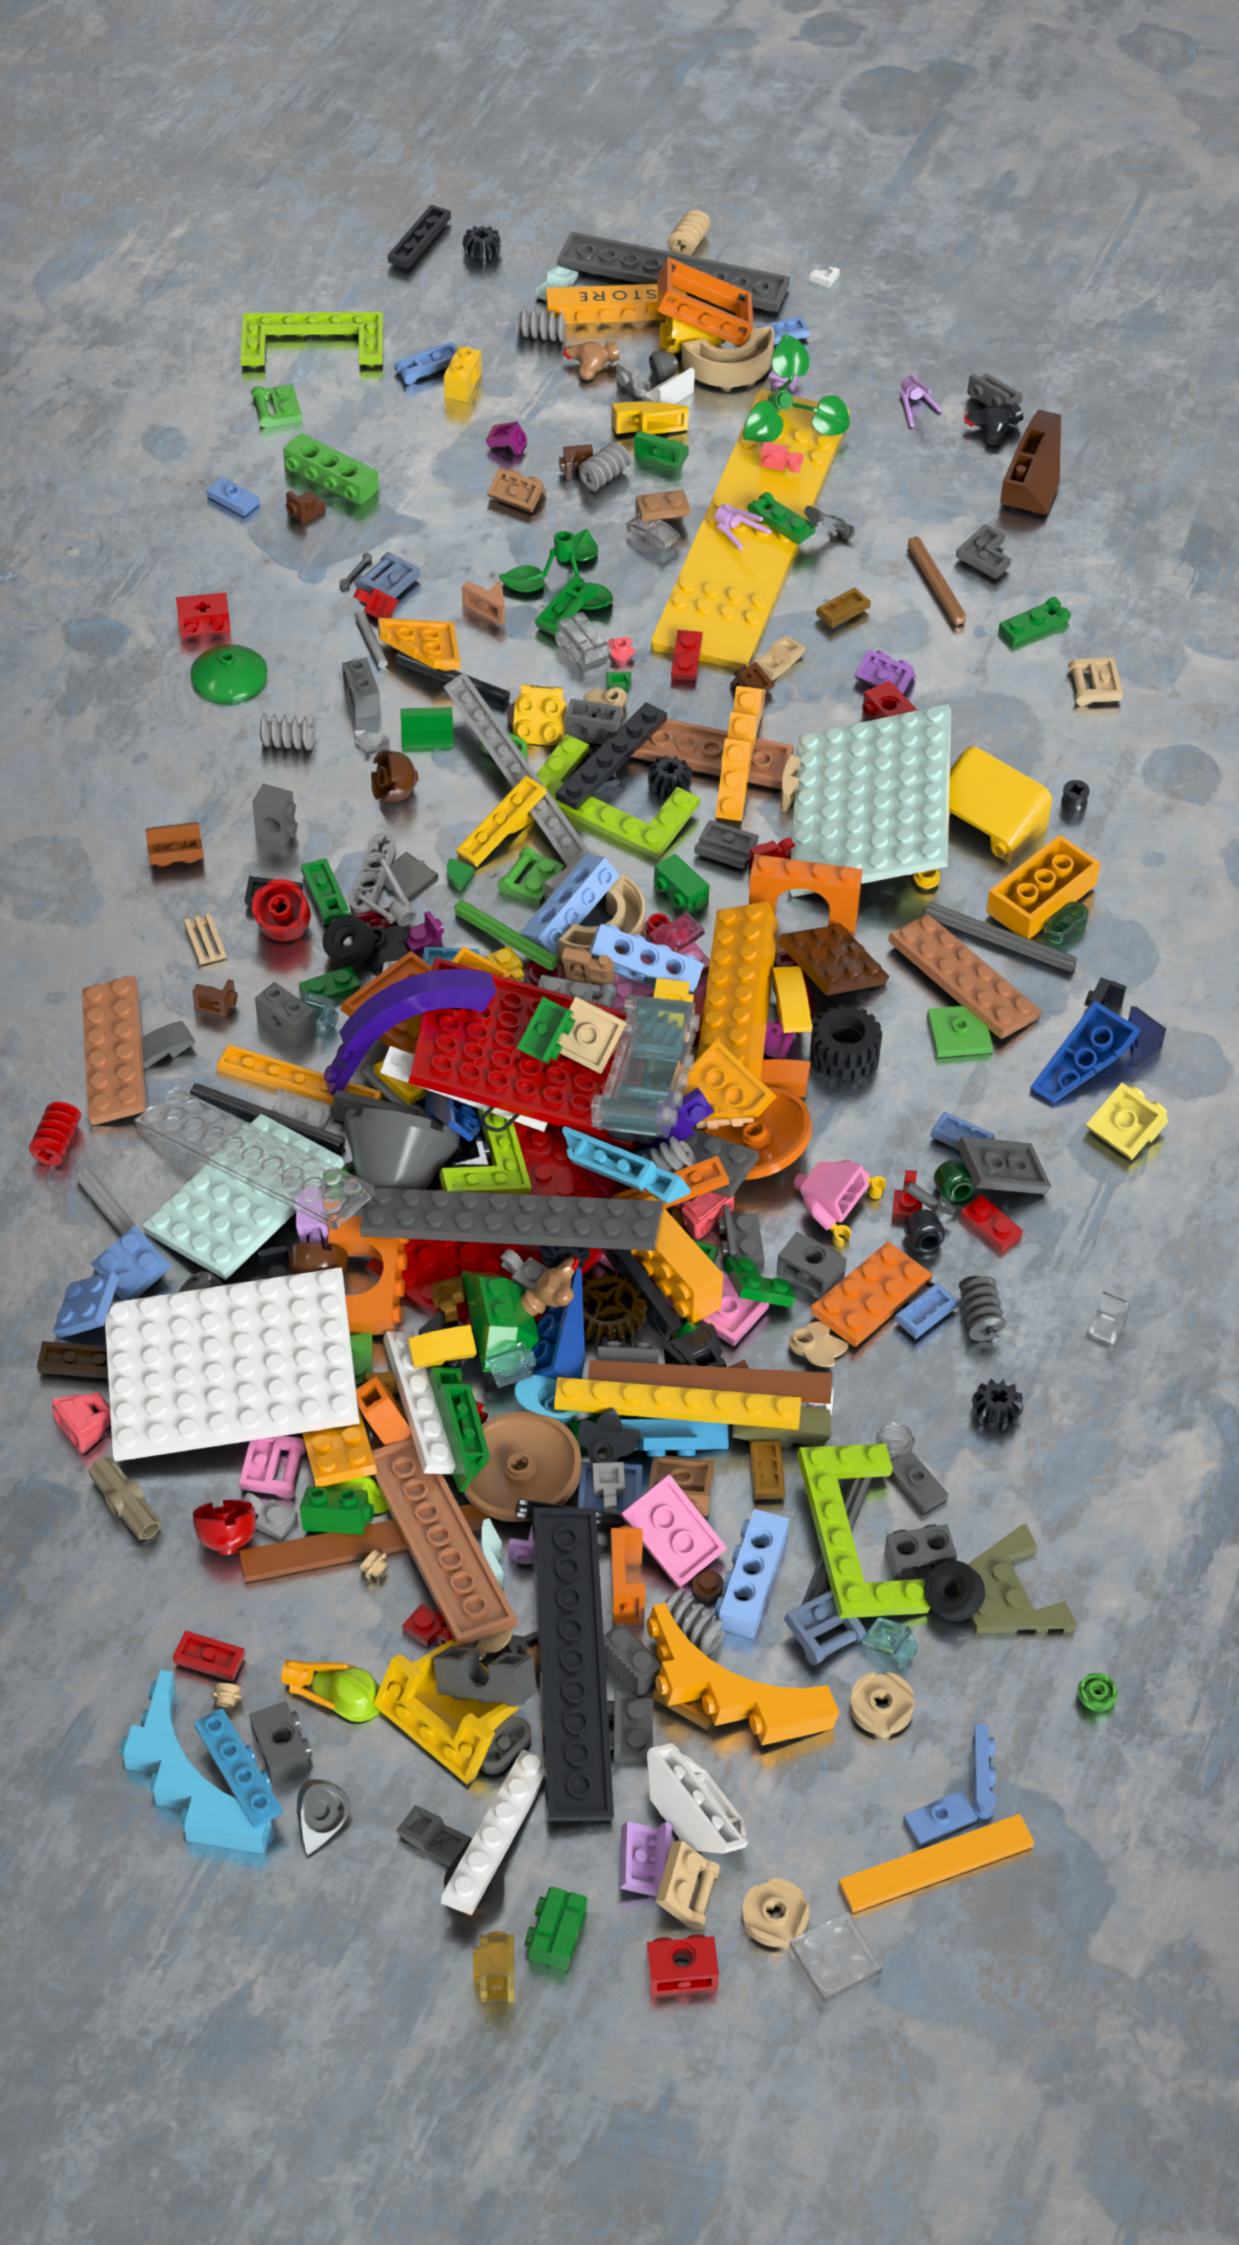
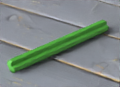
M460 900L458 904H455L456 915L546 969L553 970L558 966V956L466 901Z

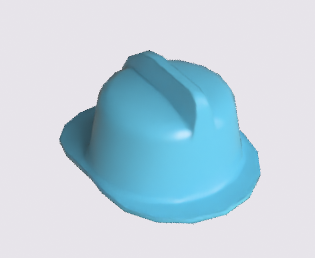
M530 1375L520 1379L515 1386V1396L518 1402L532 1412L553 1417L564 1425L573 1422L575 1416L581 1413L579 1411L554 1409L557 1380Z

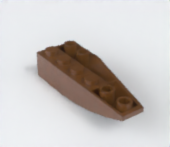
M1037 410L1019 442L1004 477L1000 504L1047 515L1060 483V414Z

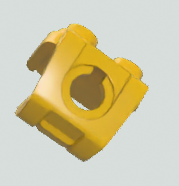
M522 684L521 693L515 701L514 735L524 739L527 744L551 746L560 743L565 735V715L567 712V703L563 699L564 687Z

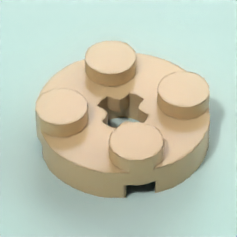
M876 1672L868 1673L861 1677L853 1686L849 1710L860 1727L880 1738H886L892 1733L899 1732L905 1728L911 1721L914 1710L913 1691L902 1677L894 1673L886 1672V1675H875ZM878 1698L881 1701L885 1698L888 1699V1708L877 1707L875 1699Z
M779 1878L768 1879L767 1883H762L759 1886L756 1884L751 1887L744 1898L742 1906L744 1930L761 1944L788 1948L803 1935L808 1925L809 1905L803 1897V1892L800 1888L790 1881ZM775 1906L781 1908V1914L784 1916L773 1919L766 1912L767 1909L773 1910Z

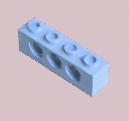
M585 854L522 929L520 934L555 954L558 951V940L574 923L580 924L620 877L605 857Z
M601 924L598 927L589 949L593 959L599 960L601 955L609 956L613 961L614 971L617 975L654 989L657 978L690 982L689 994L695 993L704 963L697 961L692 955L678 954L666 945L652 944L640 935L626 934L621 932L618 927L610 924ZM614 946L621 947L625 955L617 953ZM640 956L647 957L651 964H644ZM666 966L673 967L676 971V974H670L667 971Z
M754 1509L751 1519L744 1520L740 1537L744 1538L742 1546H735L732 1563L735 1564L733 1572L727 1571L723 1589L727 1591L724 1598H718L714 1615L724 1621L720 1630L755 1639L788 1537L790 1518ZM755 1545H762L764 1548H757ZM746 1571H754L756 1574H748ZM738 1597H745V1598H747L748 1600H746V1601H741V1600H738L737 1598H738Z

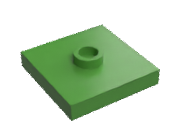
M964 1006L928 1009L927 1017L937 1058L992 1053L993 1045L988 1027Z

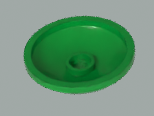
M224 644L210 648L199 655L192 664L190 675L193 687L205 698L217 702H237L258 693L267 681L268 672L265 660L253 649L237 644Z

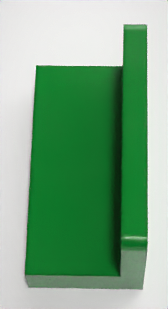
M638 431L635 435L634 455L679 468L689 452V446L683 445L681 442Z
M452 707L400 709L402 749L454 747Z

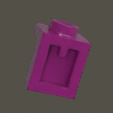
M518 421L493 425L485 441L489 448L510 445L514 454L520 455L527 443V437Z
M430 911L424 913L425 923L407 929L411 934L403 942L407 950L417 956L424 953V947L442 946L443 925L438 918H434Z
M777 1020V1023L768 1021L763 1056L770 1059H786L792 1041H795L797 1038L796 1032L784 1033L780 1020Z

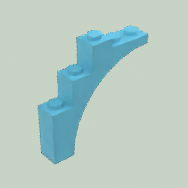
M160 1670L157 1681H152L149 1690L151 1704L149 1710L145 1709L143 1711L141 1726L131 1725L128 1737L123 1736L120 1756L124 1757L126 1769L153 1773L150 1780V1791L154 1792L156 1805L183 1809L180 1827L184 1828L186 1841L264 1854L272 1825L271 1820L257 1828L252 1827L237 1799L222 1792L203 1778L186 1758L173 1729L172 1706L176 1688L173 1671Z

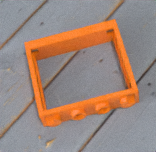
M670 257L666 258L658 275L657 311L735 345L744 346L753 329L752 293ZM672 286L736 313V316L673 290ZM739 294L746 296L744 302L738 298ZM669 295L675 298L674 301L669 300Z

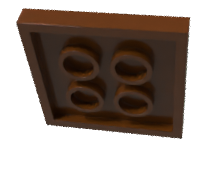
M841 924L781 934L778 941L780 946L825 995L885 985L889 978V975L881 968V965L868 954L865 948L849 933L848 929Z

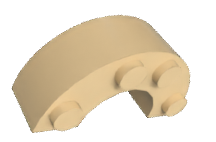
M772 325L752 329L749 341L744 346L736 349L717 348L709 344L706 339L684 342L682 346V366L685 371L693 368L695 370L694 378L698 381L723 389L751 385L762 378L771 368V357L774 351V329Z
M622 874L607 891L606 912L613 919L604 925H614L621 932L644 937L645 900L643 894L629 877ZM574 923L558 940V961L563 963L562 954L565 947L570 949L578 947L589 952L594 934L599 926L585 927ZM614 946L617 953L625 955L621 947Z

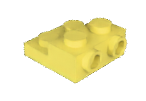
M1121 1083L1089 1120L1086 1127L1132 1161L1147 1142L1151 1143L1169 1121L1166 1114L1167 1110L1156 1101L1151 1103L1144 1098L1145 1095L1137 1087L1132 1085L1129 1088L1124 1083Z

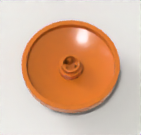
M768 1087L777 1097L759 1117L754 1118V1122L744 1123L741 1127L725 1125L719 1126L716 1130L701 1128L700 1131L758 1151L759 1160L744 1180L772 1175L792 1164L804 1152L812 1136L813 1123L811 1115L804 1101L796 1094L788 1090Z

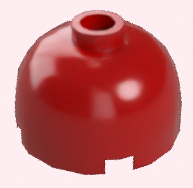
M229 1499L222 1500L223 1506L213 1508V1503L211 1502L196 1508L193 1511L195 1533L201 1544L209 1549L219 1551L221 1555L234 1554L238 1551V1548L244 1546L253 1537L256 1529L255 1507L252 1506L251 1502Z

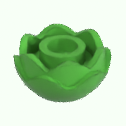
M1090 1673L1078 1684V1697L1082 1704L1090 1710H1107L1115 1704L1118 1698L1116 1684L1112 1678L1103 1673Z

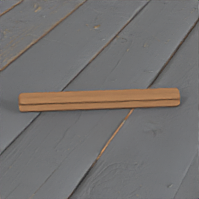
M918 536L910 537L907 546L955 625L964 624L967 615L923 542Z

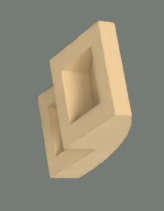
M786 635L773 642L769 653L756 659L754 663L757 662L770 680L773 681L800 658L805 652L806 647Z
M790 755L787 760L782 777L781 809L786 814L795 802V793L799 787V778L796 777V772L800 769V758L794 755Z

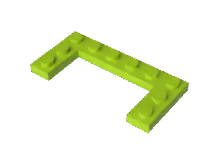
M383 311L243 313L241 366L265 365L266 335L359 334V365L383 364Z
M566 734L536 773L563 814L658 860L699 806L700 797L677 787L649 824L592 796L578 810H575L556 800V791L566 782L589 752V744Z
M477 1108L481 1121V1117L486 1111ZM490 1113L485 1118V1122L494 1128H500L510 1120ZM513 1123L502 1132L489 1131L482 1125L484 1136L490 1149V1158L493 1166L442 1168L439 1174L443 1191L529 1195L532 1189Z
M865 1444L800 1447L797 1452V1458L839 1619L927 1613L931 1607L925 1598L923 1579L865 1583L838 1479L890 1476L893 1467L887 1445Z

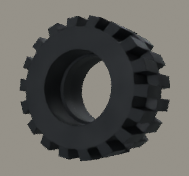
M838 1005L837 1009L830 1007L827 1009V1013L821 1012L818 1015V1019H815L811 1034L810 1056L815 1067H820V1072L823 1074L829 1073L830 1077L834 1079L842 1077V1080H848L849 1077H852L855 1080L859 1079L861 1074L864 1076L868 1075L870 1069L874 1070L880 1057L882 1031L880 1023L875 1022L876 1017L873 1014L868 1015L867 1010L863 1008L860 1010L856 1009V1006L850 1005V1008ZM838 1041H849L854 1044H842Z

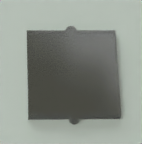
M408 852L402 854L389 866L408 901L438 878V873L425 865V861H419ZM386 874L383 887L387 889V893L394 894V888Z

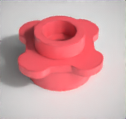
M629 637L610 639L607 642V645L611 648L610 655L615 660L625 661L635 653V649L631 646L632 639Z

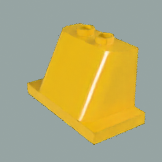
M453 1639L413 1663L399 1653L391 1659L373 1705L464 1783L469 1784L475 1780L495 1735L494 1730L505 1719L512 1717L517 1712L519 1706L509 1707L506 1703L501 1702L481 1703L478 1699L471 1698L457 1700L449 1695L438 1694L434 1657L450 1646H457ZM481 1663L482 1667L489 1673V1669Z

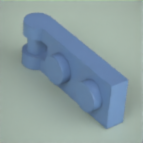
M451 341L402 358L394 364V369L399 375H402V379L406 384H412L419 377L447 368L457 350V346Z
M975 1724L972 1737L973 1810L978 1816L977 1820L985 1823L992 1819L997 1800L995 1794L990 1791V1787L995 1785V1767H989V1757H994L995 1741L994 1737H989L988 1725Z

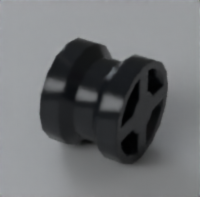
M1080 780L1068 781L1063 787L1061 799L1063 809L1070 813L1083 812L1088 803L1089 786Z

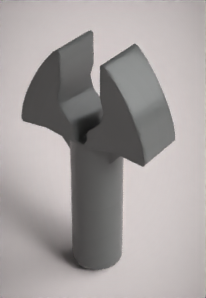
M913 1182L907 1184L905 1191L934 1211L942 1223H949L955 1216L953 1213L956 1209L943 1195L936 1199Z

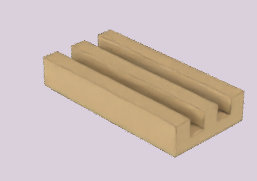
M210 913L205 914L203 919L200 916L194 917L195 921L192 922L189 919L184 920L185 929L200 965L226 958L225 949ZM204 926H208L218 952L217 954H214ZM195 928H198L208 953L206 957H204L193 930Z

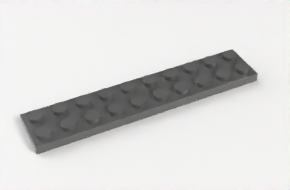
M571 231L557 258V266L634 283L658 284V275L666 258L670 257L751 292L752 307L778 312L790 285V276ZM739 294L738 298L744 302L746 296Z
M371 1187L360 1224V1234L363 1237L656 1251L664 1208L663 1201Z

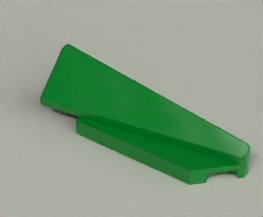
M432 1367L428 1378L456 1464L453 1477L458 1491L464 1492L490 1459L471 1384L462 1383L461 1368Z

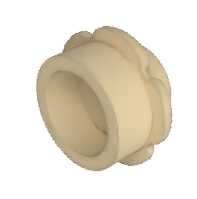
M375 1549L367 1556L359 1567L365 1573L366 1578H369L371 1575L377 1578L388 1565L384 1561L387 1554L384 1553L382 1555Z
M229 1683L215 1684L214 1692L210 1696L216 1700L217 1706L234 1708L235 1703L242 1700V1696H240L241 1687Z

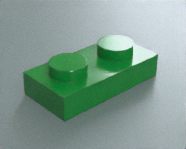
M351 966L299 982V990L307 1005L311 1008L353 995L361 989V985Z

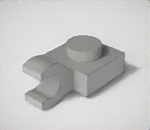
M623 358L617 362L616 381L640 398L642 389L647 392L651 390V383L639 376L640 370Z
M507 1249L501 1256V1259L504 1260L501 1267L514 1274L512 1282L526 1290L534 1289L539 1277L549 1270L532 1257H529L524 1263L518 1254L511 1249Z
M624 1462L593 1463L594 1496H603L604 1512L617 1514L616 1495H625Z
M247 1493L242 1499L251 1502L252 1506L255 1507L256 1529L282 1542L298 1519L297 1512L273 1499L267 1505H264L258 1497L251 1493Z

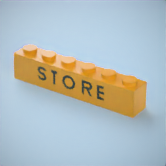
M658 284L546 288L547 317L551 310H554L555 318H558L561 311L563 312L564 319H566V324L666 320L667 316H663V313L657 311ZM672 286L673 290L686 295V291ZM669 295V300L674 301L675 298Z

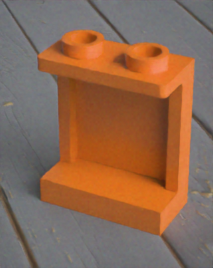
M632 1526L611 1528L612 1627L617 1626L619 1623H624L625 1626H644L645 1583H626L625 1566H638L642 1564V1528H634Z

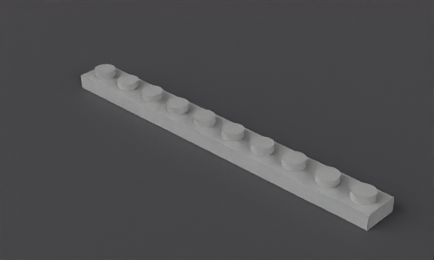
M462 673L446 684L444 689L514 788L525 775L544 786L466 673ZM547 791L542 799L530 810V813L569 867L584 857L585 854L590 853V851Z

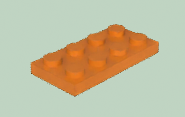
M887 1241L811 1306L810 1314L852 1346L856 1347L921 1291L929 1281L931 1282L933 1274Z

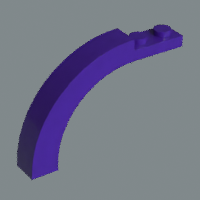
M469 969L431 971L403 979L372 996L348 1018L339 1031L343 1044L339 1046L336 1057L331 1065L327 1066L324 1073V1080L329 1094L335 1095L337 1090L343 1091L374 1042L386 1031L403 1020L423 1012L444 1008H465L484 1012L497 991L491 974Z

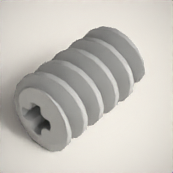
M524 306L517 318L516 335L519 336L522 332L524 337H528L532 333V337L537 339L541 334V338L546 340L550 334L552 341H556L559 336L560 342H563L566 334V319H564L563 312L561 311L558 318H555L554 310H551L548 317L545 314V309L541 310L540 315H537L536 308H533L531 313L528 314L527 308Z
M618 442L609 443L592 457H589L587 461L580 464L579 476L582 483L590 491H597L599 487L604 486L606 482L611 481L612 478L625 471L626 466L631 464L630 455L622 444Z
M266 713L262 714L260 739L261 741L263 740L264 746L270 747L273 742L276 748H280L283 743L285 748L290 749L294 743L296 749H301L303 744L306 750L312 749L316 736L315 719L312 724H309L307 717L304 716L302 723L299 724L297 716H294L291 723H288L286 715H283L281 722H278L276 714H273L271 721L267 720Z
M674 1136L669 1138L671 1147L665 1142L660 1143L661 1153L656 1148L650 1150L652 1159L645 1153L641 1155V1157L652 1161L656 1167L670 1173L696 1164V1157L690 1146L684 1141H678Z
M681 1588L674 1594H671L664 1603L675 1623L689 1641L702 1653L709 1656L719 1647L725 1637L726 1632L720 1630L724 1621L717 1619L712 1624L711 1620L714 1613L709 1611L702 1616L704 1605L700 1603L692 1608L695 1598L691 1595L683 1601L685 1590Z

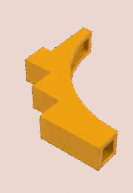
M736 686L734 708L730 714L728 736L724 742L715 818L742 821L753 749L758 726L763 716L766 690Z
M665 1603L653 1605L650 1617L646 1621V1627L650 1638H654L657 1644V1657L662 1665L658 1676H656L655 1683L658 1693L664 1695L667 1706L702 1699L704 1711L707 1715H711L714 1726L749 1718L751 1730L754 1734L758 1735L761 1745L834 1728L840 1712L828 1685L809 1688L777 1687L755 1682L730 1672L709 1659L689 1641L675 1623Z

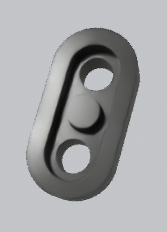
M509 1717L494 1730L495 1735L480 1767L482 1771L488 1774L503 1772L519 1756L521 1750H525L531 1741V1727L525 1719ZM514 1734L520 1736L518 1740H512L509 1737ZM490 1757H497L499 1759L497 1762L488 1761Z

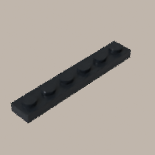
M645 702L556 791L555 799L578 810L667 721V712Z

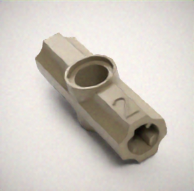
M101 1457L96 1460L88 1470L89 1476L104 1494L107 1505L117 1518L122 1517L139 1540H148L155 1536L162 1527V1523L147 1504L137 1482L132 1478L128 1479L111 1457Z

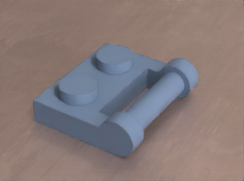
M386 552L377 565L364 576L360 575L354 580V585L356 588L370 593L376 588L396 598L420 577V568L390 552Z
M832 1590L788 1612L783 1618L804 1648L806 1658L812 1665L822 1662L824 1656L851 1642L858 1643L866 1638V1631L857 1617L839 1619ZM842 1623L846 1626V1631L821 1644H818L815 1640V1637Z

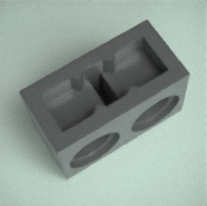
M363 658L342 662L343 685L355 719L381 715L380 693L368 659Z
M571 698L565 715V736L568 734L583 742L603 745L621 727L622 707Z
M930 1524L921 1529L909 1531L901 1529L892 1534H887L884 1551L893 1581L927 1577L938 1564L957 1560V1553L948 1524L938 1526ZM931 1546H936V1547H938V1548H940V1549L935 1550V1549H932V1548H930V1547H931ZM901 1551H905V1552H908V1553H910V1554H909V1555H904V1554H901L900 1552H901Z

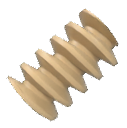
M689 210L686 212L668 238L670 251L691 256L711 227L709 217L699 210Z

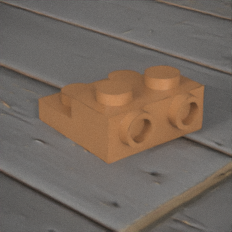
M667 1455L653 1456L648 1490L666 1475L670 1474L700 1514L708 1517L715 1460Z

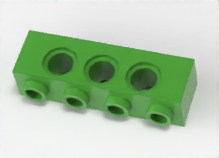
M300 433L283 448L284 467L359 505H362L379 490L377 470L303 433Z

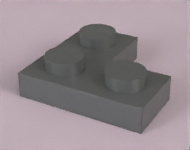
M984 524L956 550L957 558L995 579L1010 567L1011 558L996 550L1004 543L1005 534L987 524Z

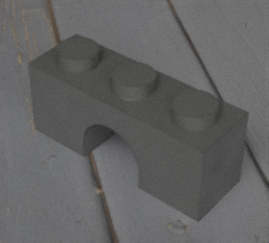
M450 1646L434 1657L438 1694L449 1695L457 1700L471 1698L478 1699L481 1703L501 1702L506 1703L509 1707H517L525 1704L526 1700L537 1693L533 1656L505 1652L488 1664L489 1673L480 1663L478 1649Z

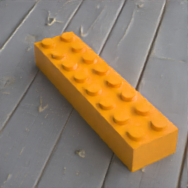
M768 901L721 909L716 912L697 1055L698 1060L716 1040H719L760 1080L779 925Z

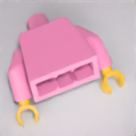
M851 1160L839 1162L821 1161L809 1175L800 1173L794 1181L795 1189L802 1194L804 1207L826 1231L830 1229L833 1232L832 1242L840 1248L843 1247L844 1241L838 1235H843L849 1240L851 1230L846 1225L838 1226L835 1222H842L866 1189L871 1198L879 1199L886 1186V1181L883 1177L875 1176L871 1178L870 1173L863 1169L862 1164L854 1163Z

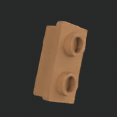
M502 468L498 469L487 492L490 498L531 513L539 497H545L547 493L543 482L538 478L532 476L526 478L521 476L516 470H504Z

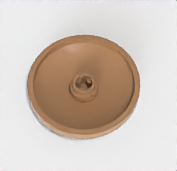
M516 1411L496 1416L482 1424L490 1459L464 1491L465 1496L476 1509L498 1520L524 1522L532 1519L515 1515V1505L520 1498L564 1505L569 1500L581 1478L582 1459L576 1438L563 1423L553 1417L532 1411Z

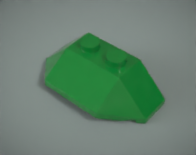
M464 1270L462 1278L482 1371L511 1373L539 1341L534 1316L529 1315L521 1304L520 1298L526 1293V1289L492 1272Z

